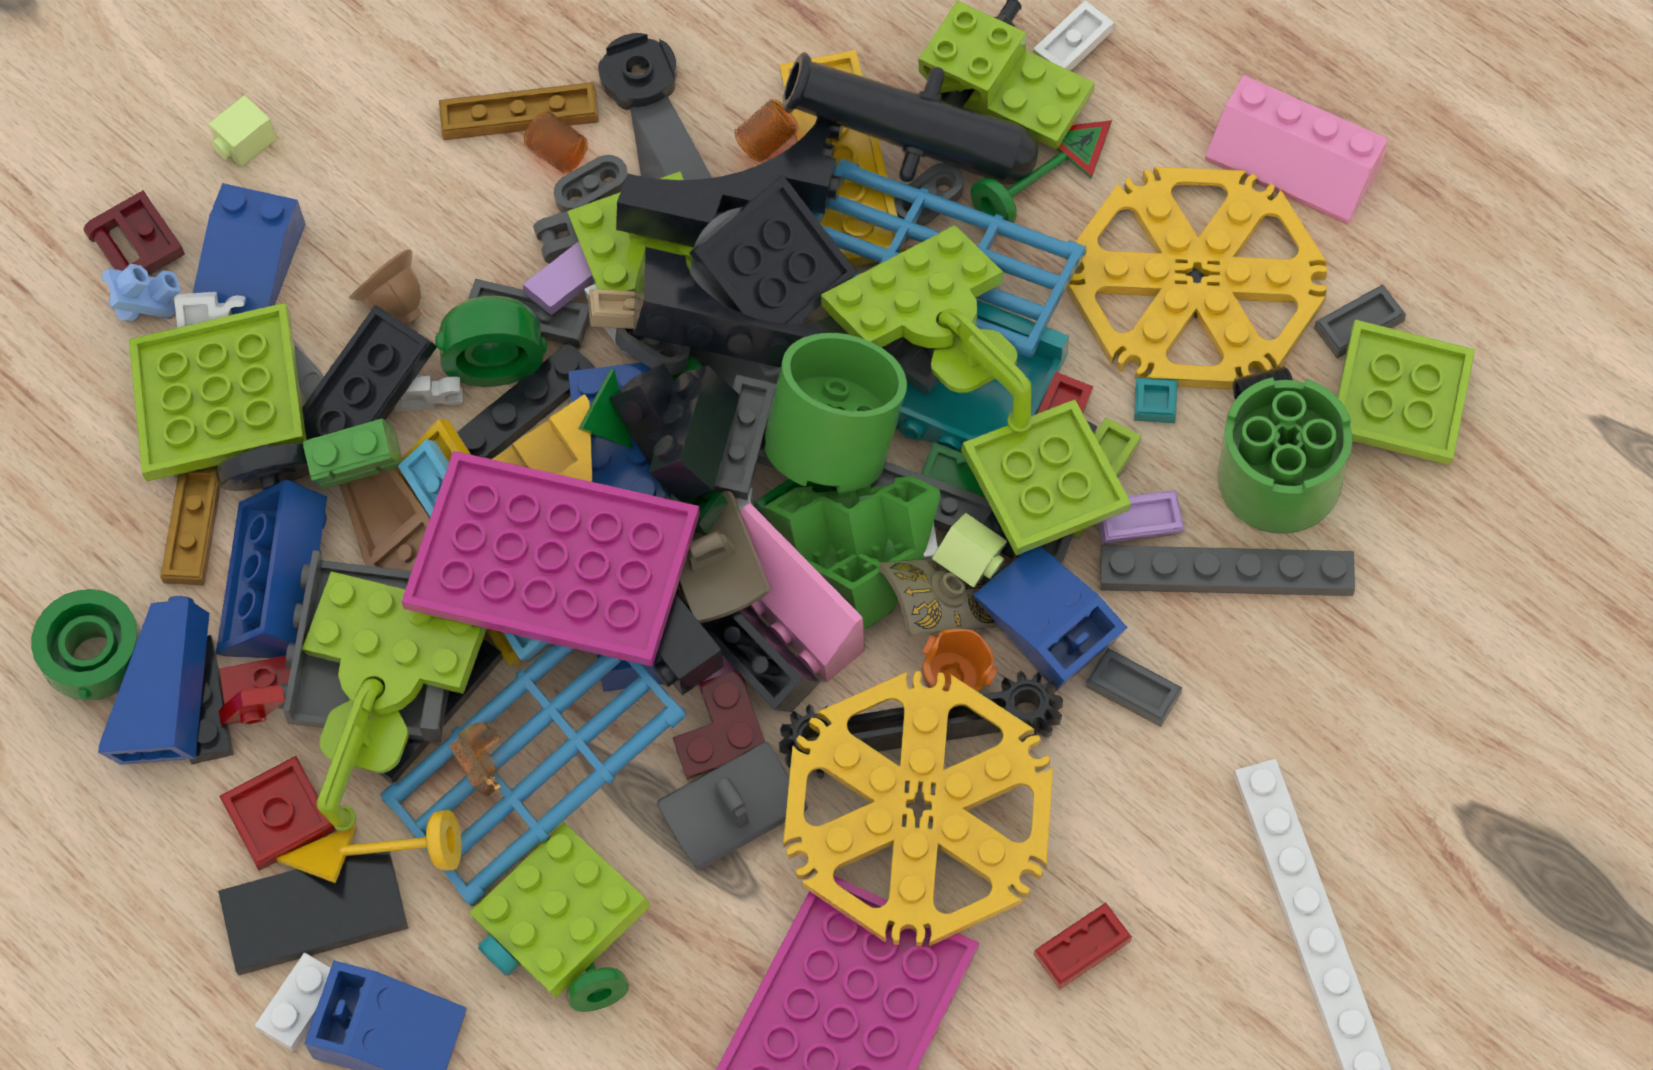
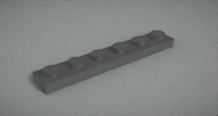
M1101 545L1100 590L1353 596L1355 592L1354 551Z

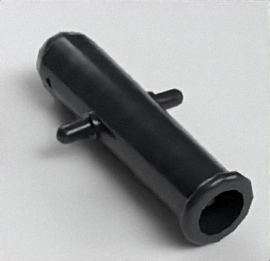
M803 52L796 58L786 82L782 107L787 113L797 109L901 147L905 156L899 176L904 182H911L913 180L920 158H925V156L985 178L995 179L1001 184H1015L1027 177L1033 171L1038 158V141L1021 125L942 101V97L939 94L945 73L940 67L931 69L924 91H920L918 94L813 62L808 53Z

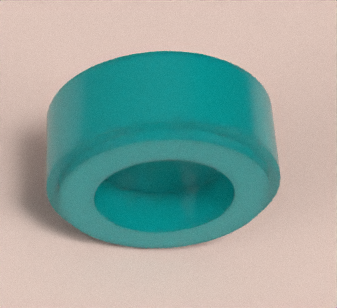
M490 934L478 944V949L505 976H509L519 966V963Z

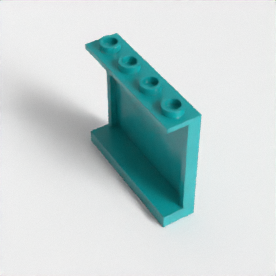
M977 300L978 319L1029 337L1036 322ZM1046 327L1032 358L1017 353L1016 366L1031 382V416L1038 413L1054 373H1059L1068 355L1069 336ZM997 379L967 393L951 391L940 381L928 395H925L907 382L906 394L896 429L900 430L909 439L915 441L923 439L930 443L936 442L962 453L963 442L1008 425L1007 418L1012 412L1013 395Z

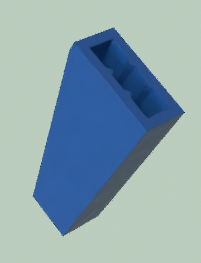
M172 596L166 602L151 603L99 743L98 753L120 765L196 759L210 613L195 604L192 598Z

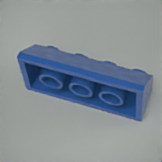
M286 479L239 502L216 654L230 657L274 658L285 656L289 643H296L298 629L293 628L294 611L297 603L303 604L306 590L301 589V573L303 565L311 563L313 550L319 551L321 555L322 530L327 520L325 513L327 496Z

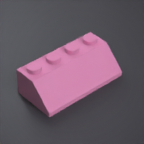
M1243 75L1224 108L1205 160L1226 170L1247 171L1246 179L1249 175L1255 174L1257 175V184L1267 188L1272 183L1275 185V192L1279 193L1281 189L1286 197L1349 224L1383 164L1388 138Z
M748 503L740 513L771 589L767 595L749 605V607L758 617L761 615L771 625L769 629L786 646L790 644L799 654L797 658L813 675L818 673L827 683L865 651L863 617L751 503Z

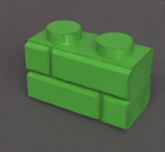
M384 419L303 441L311 479L323 489L380 474L382 469L386 472L399 468L398 465L402 462L395 429Z

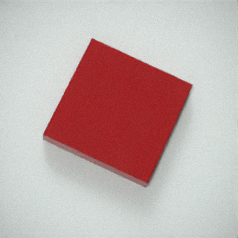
M297 756L219 796L259 871L277 862V857L316 841L336 830L334 825L317 809L318 795Z

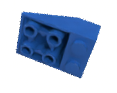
M1041 546L1022 553L972 595L1047 682H1054L1056 691L1112 645L1128 628L1095 591Z
M333 960L304 1044L313 1059L353 1070H447L467 1008L377 971Z

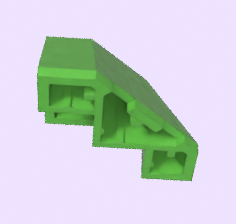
M913 476L895 478V482L889 486L871 487L870 484L867 487L850 492L828 491L816 493L813 486L797 487L765 505L764 509L771 525L863 617L864 630L893 612L899 603L892 586L879 571L880 563L924 559V553L941 495L939 488Z

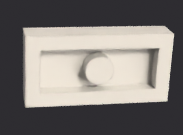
M1085 0L1033 48V54L1071 71L1114 31V22Z
M304 952L254 1025L257 1031L294 1052L311 1026L331 968Z

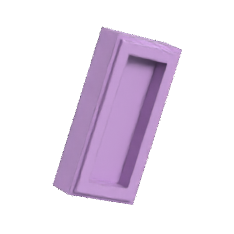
M579 242L523 284L524 294L551 316L594 283Z
M1176 490L1128 496L1131 502L1128 512L1098 523L1102 544L1175 535L1185 530Z

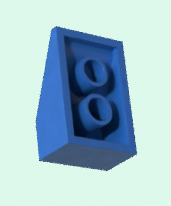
M222 183L209 215L193 293L217 292L218 303H225L228 298L236 295L246 297L244 306L231 308L233 315L275 305L306 225L298 200Z

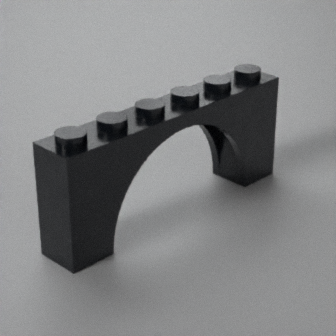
M645 247L635 284L633 335L781 367L787 349L804 337L820 333L848 334L831 315L818 321L800 324L777 323L745 315L719 302L702 289L690 274L686 264V256Z

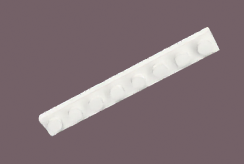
M1272 759L1235 770L1234 779L1340 1070H1391L1277 760Z

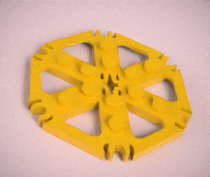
M1154 167L1153 173L1149 169L1143 170L1142 179L1145 183L1144 186H1136L1130 177L1125 178V191L1121 188L1120 182L1116 185L1075 241L1086 246V254L1078 266L1082 272L1073 274L1067 290L1111 366L1114 359L1119 356L1117 370L1120 372L1129 363L1139 365L1135 380L1136 378H1145L1148 370H1152L1146 378L1177 380L1178 387L1233 389V381L1235 378H1238L1237 374L1242 377L1250 375L1249 370L1251 369L1265 372L1272 369L1271 365L1276 369L1282 366L1325 304L1327 286L1316 285L1312 280L1326 279L1327 267L1325 266L1327 261L1281 189L1272 200L1275 185L1270 183L1265 191H1255L1253 188L1256 184L1257 175L1251 174L1246 179L1247 171ZM1178 185L1218 186L1227 193L1226 200L1199 237L1172 196L1173 188ZM1130 210L1156 253L1107 251L1099 246L1098 239L1119 211ZM1267 216L1276 217L1281 221L1298 248V254L1291 259L1237 257ZM1195 268L1205 277H1202L1201 283H1194L1192 276L1186 275ZM1097 293L1156 296L1134 328L1126 333L1117 332L1112 328L1095 298ZM1237 300L1296 303L1297 311L1277 338L1266 340L1259 336ZM1195 312L1197 313L1199 323L1222 359V362L1218 365L1174 364L1167 358L1170 350L1194 318Z
M907 671L818 711L817 717L825 720L829 726L826 727L824 722L818 718H811L809 727L819 733V737L816 740L808 741L800 735L797 737L796 742L799 749L809 754L799 752L792 746L783 846L785 848L790 843L802 842L789 846L786 850V856L788 859L802 855L808 859L804 867L795 870L797 879H806L814 872L816 873L809 880L801 881L804 888L885 943L887 927L890 924L893 926L892 941L894 945H899L902 930L909 928L913 929L917 934L916 946L922 947L925 941V928H929L931 931L929 946H932L1022 904L1023 899L1016 897L1010 891L1011 888L1020 897L1027 898L1031 889L1020 882V877L1023 874H1031L1040 880L1043 876L1041 867L1034 862H1029V860L1040 863L1045 869L1047 867L1053 767L1044 772H1035L1046 769L1050 765L1051 759L1049 755L1043 756L1040 759H1034L1029 755V750L1040 745L1041 739L1039 735L1030 736L1023 743L1020 741L1024 737L1034 734L1035 729L953 675L950 676V689L946 692L944 691L945 676L943 673L938 672L937 684L934 687L926 688L921 684V671H915L913 675V688L908 689ZM888 700H895L901 703L905 712L900 766L853 736L847 729L849 719ZM959 705L966 706L1001 730L1003 739L999 745L944 770L948 713L953 707ZM821 769L870 802V804L824 825L812 826L804 818L807 778L812 771ZM905 783H910L909 793H905ZM931 785H936L935 795H931ZM1022 785L1027 786L1033 793L1031 835L1024 842L1017 843L1011 841L968 812V810ZM918 786H921L924 805L931 806V810L923 811L922 817H920L919 828H915L916 817L914 816L913 809L906 808V805L914 804L915 797L918 796ZM902 819H907L906 827H902ZM929 821H933L932 829H928ZM893 845L889 899L884 906L872 908L841 888L834 881L833 876L836 870ZM937 848L990 882L992 885L990 894L949 914L939 912L933 903Z

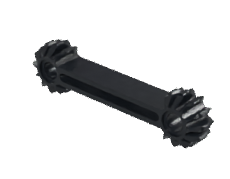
M1020 670L1017 673L1016 683L1004 677L1001 681L1003 691L982 694L1034 728V734L1027 736V738L1039 733L1049 739L1052 735L1051 725H1059L1061 723L1062 714L1058 710L1063 707V699L1059 695H1054L1056 685L1053 681L1041 685L1042 675L1039 672L1033 676L1032 680H1026V675ZM1028 702L1035 705L1037 710L1032 713H1023L1016 706ZM810 704L806 707L805 716L793 711L790 714L792 724H782L780 728L781 736L784 739L779 742V751L787 754L785 763L789 768L791 767L792 746L799 752L809 754L799 749L796 742L797 737L800 735L807 740L812 736H819L817 731L809 727L811 718H818L813 706ZM955 706L948 713L946 741L1001 732L997 726L966 706ZM904 707L854 715L849 719L847 729L853 736L877 752L902 748ZM818 718L819 720L824 722L826 727L829 726V724L825 720ZM816 769L817 777L822 779L824 771Z

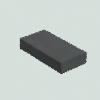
M1382 284L1315 321L1314 329L1335 357L1339 358L1346 354L1351 328L1355 320L1393 328L1405 321L1406 314Z
M1107 648L1086 685L1087 688L1160 727L1182 693L1181 686Z

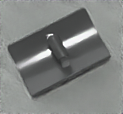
M762 742L659 799L657 806L696 870H700L785 823L789 776L768 742ZM806 801L804 811L808 809Z

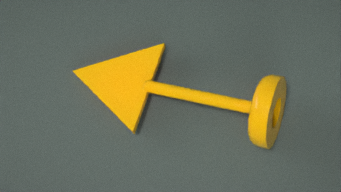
M450 809L440 810L430 816L426 828V837L350 845L357 829L356 824H354L347 831H336L276 858L279 863L336 883L346 856L427 848L429 858L438 870L451 871L457 869L460 863L462 851L461 832L454 813Z

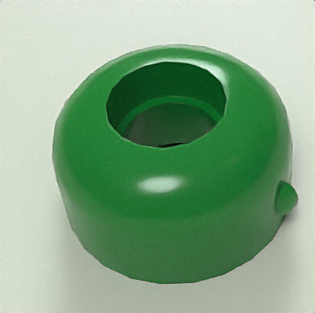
M482 296L459 303L444 316L439 332L435 336V344L440 350V362L443 371L449 377H460V383L473 386H500L520 381L528 374H533L538 370L543 362V355L547 351V343L541 335V327L536 314L524 303L503 296Z
M95 589L77 590L64 594L42 611L31 635V649L34 660L46 680L58 692L77 700H101L119 692L141 629L128 606L117 596ZM96 637L107 638L105 648L98 656L88 660H79L73 657L75 650L84 641Z

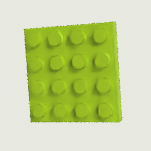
M286 303L129 339L141 471L147 482L217 466L230 457L254 450V448L259 446L303 444V441H306L291 317Z

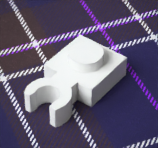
M217 292L176 294L174 303L177 328L233 315L231 308L244 306L246 297L236 295L228 298L225 303H218Z
M418 374L394 407L395 412L436 409L437 403L450 406L463 404V388L460 387V377H445L439 381H431L430 376Z

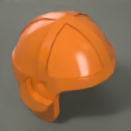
M947 629L941 631L936 637L930 634L922 651L927 656L923 661L921 672L928 688H932L937 684L939 672L945 676L944 691L946 692L950 689L951 675L977 692H980L984 684L990 687L998 671V668L993 666L995 657L983 638L972 630Z

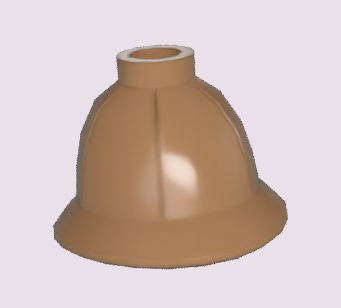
M404 250L387 261L361 284L349 298L362 301L370 310L376 304L406 325L422 315L418 308L421 299L420 284L411 267L412 250Z

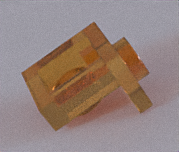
M483 722L481 724H472L463 729L458 734V739L451 743L449 747L472 786L484 795L489 796L501 788V785L494 775L499 771L498 766L485 749L498 741L501 736L495 728L487 722Z

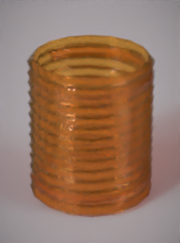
M769 99L764 106H761L747 121H744L741 126L735 129L734 135L739 146L750 158L757 162H764L780 146H783L786 141H789L792 136L798 133L799 126L792 113H787L783 109L780 101Z
M549 111L536 116L524 135L525 147L562 173L575 169L584 158L588 149L586 137Z

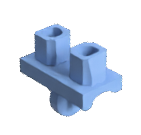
M129 264L123 271L108 268L101 274L103 281L107 283L110 289L109 305L115 309V313L120 320L134 321L139 314L170 319L176 313L172 299L176 294L180 293L181 289L174 272L162 270L156 277H150L142 266Z

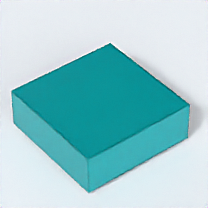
M1136 378L1134 421L1175 423L1177 380Z

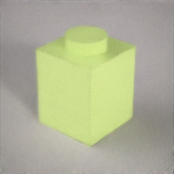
M245 95L209 123L214 137L211 144L215 151L224 160L230 157L241 168L277 140L270 118Z
M965 513L950 528L932 559L974 588L984 576L991 580L1005 560L999 554L1007 541Z

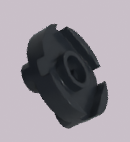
M643 33L623 35L608 45L606 48L607 53L603 56L602 61L600 59L598 70L602 88L622 109L630 110L631 107H642L656 103L666 95H672L675 91L677 77L676 58L671 47L661 39H659V42L654 39H648V35ZM639 65L641 69L648 68L644 74L639 76L628 73H632V66Z

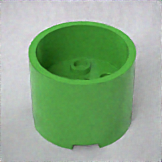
M820 333L804 337L793 343L785 352L765 429L766 445L764 450L770 462L784 476L805 487L808 481L817 484L836 486L838 492H850L862 489L875 482L884 470L906 394L907 380L902 367L883 348L870 341L848 334Z
M1272 377L1250 386L1234 401L1227 415L1218 466V484L1225 503L1239 519L1262 531L1294 533L1318 524L1332 511L1341 493L1352 448L1351 419L1345 406L1335 394L1324 386L1308 379L1305 382L1293 380L1274 381Z

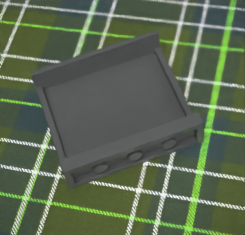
M313 550L311 563L304 564L301 573V589H306L303 604L297 603L294 611L293 628L298 629L296 643H289L286 653V668L291 669L288 684H281L285 701L278 708L283 709L288 724L324 728L329 713L334 708L350 700L342 690L338 676L340 663L309 656L302 650L330 573H340L406 589L412 571L322 560L319 551ZM424 684L417 697L406 707L399 710L409 730L408 738L441 743L449 690Z

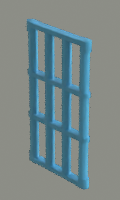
M841 159L835 175L842 177L841 185L846 179L913 204L905 219L839 195L837 200L830 199L826 212L829 208L897 233L889 248L886 249L822 225L838 248L881 264L900 254L907 238L923 242L940 233L916 224L924 208L987 230L977 247L1004 273L1051 289L1052 292L1045 306L996 288L976 297V299L1036 320L1037 322L1029 337L978 318L976 326L979 329L1000 332L1015 347L1018 354L1032 358L1076 268H1078L1086 254V246L1070 240L1065 242L1006 221L1001 215L996 214L993 216L931 194V191L922 187L920 190L859 168V164ZM812 212L820 223L825 214ZM997 235H1001L1068 259L1061 275H1057L993 252L990 248Z
M554 644L526 670H519L515 674L517 678L461 727L456 726L451 731L452 735L398 783L394 781L380 794L383 801L395 811L416 838L426 837L427 823L434 812L449 809L453 811L484 782L490 779L503 794V797L461 834V857L514 810L528 824L530 828L468 883L464 881L456 869L443 871L455 885L464 901L470 906L475 905L487 894L485 890L540 841L543 843L550 838L549 833L604 784L608 783L610 785L616 779L614 776L670 726L674 728L687 716L685 709L679 706L666 693L642 664L627 661L639 674V677L576 732L562 716V713L622 660L604 655L600 656L550 701L536 683L574 650V648ZM652 689L666 707L602 763L588 744ZM529 690L543 708L485 758L471 740ZM555 721L569 739L511 789L497 771ZM464 747L478 766L415 820L401 802ZM581 752L595 770L537 820L523 802Z

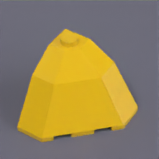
M582 395L549 417L548 421L513 443L511 447L492 460L592 482L591 434L578 429L590 408L586 395Z

